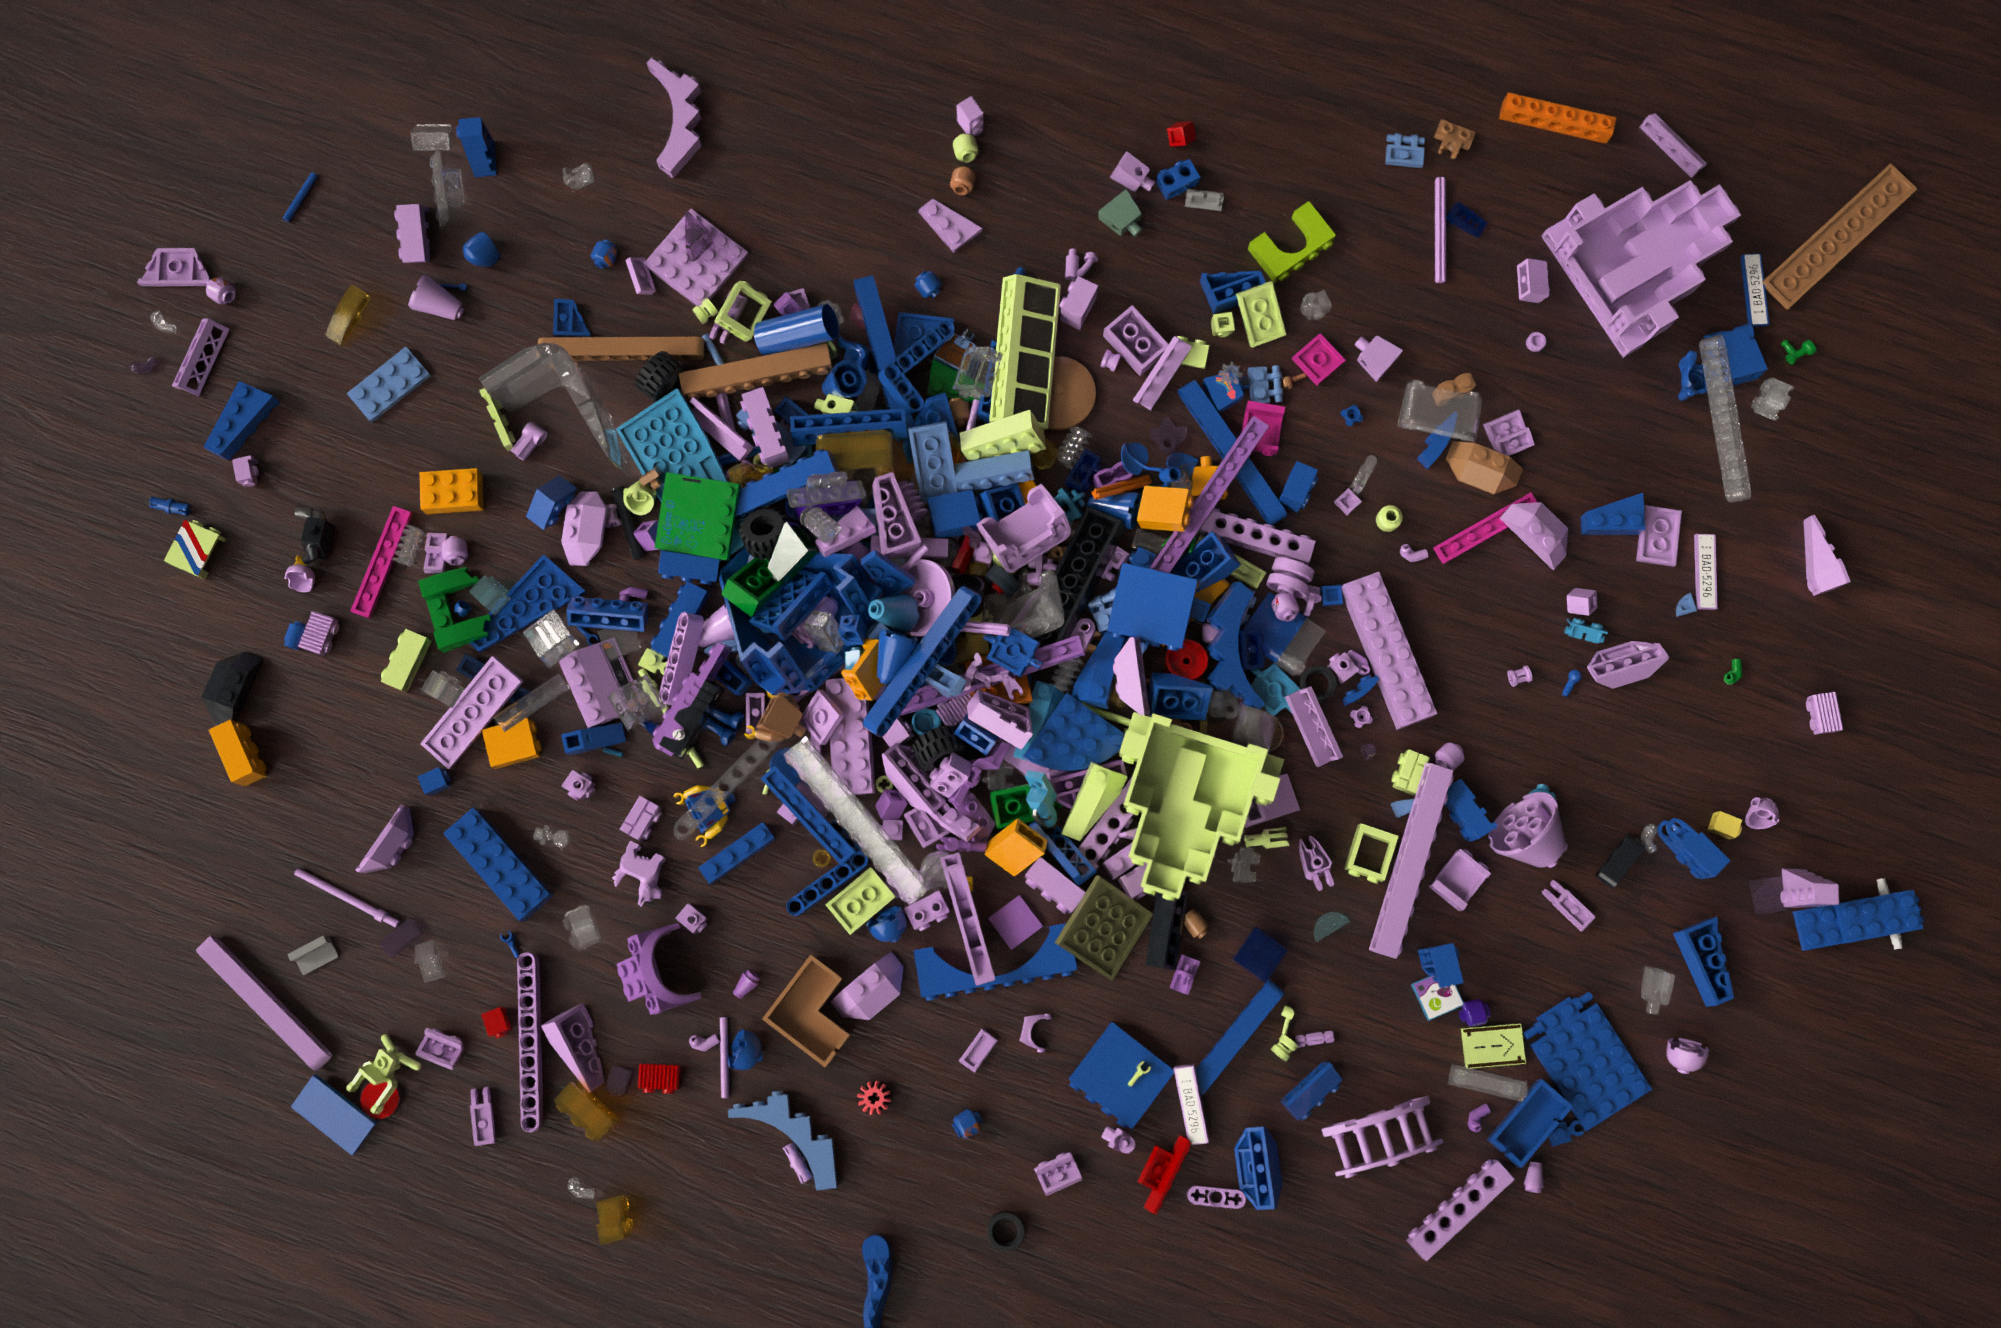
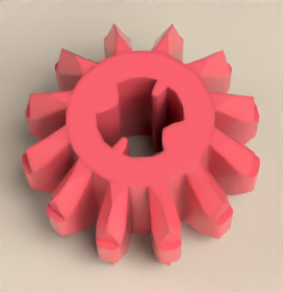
M870 1081L867 1082L869 1090L862 1086L861 1090L865 1094L859 1093L857 1095L859 1098H864V1100L858 1102V1105L866 1104L863 1112L871 1108L870 1115L874 1114L875 1108L877 1113L881 1114L880 1106L885 1110L888 1109V1106L883 1102H891L890 1098H885V1095L891 1093L890 1090L882 1091L886 1087L885 1084L878 1088L879 1081H875L874 1087H872ZM875 1092L880 1097V1100L872 1103V1099L869 1100V1096Z

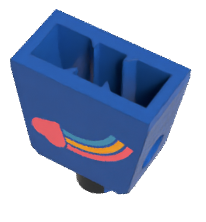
M1234 372L1204 378L1202 385L1210 402L1217 412L1221 414L1243 399L1244 393L1242 390L1249 388L1250 382L1247 377L1237 380Z

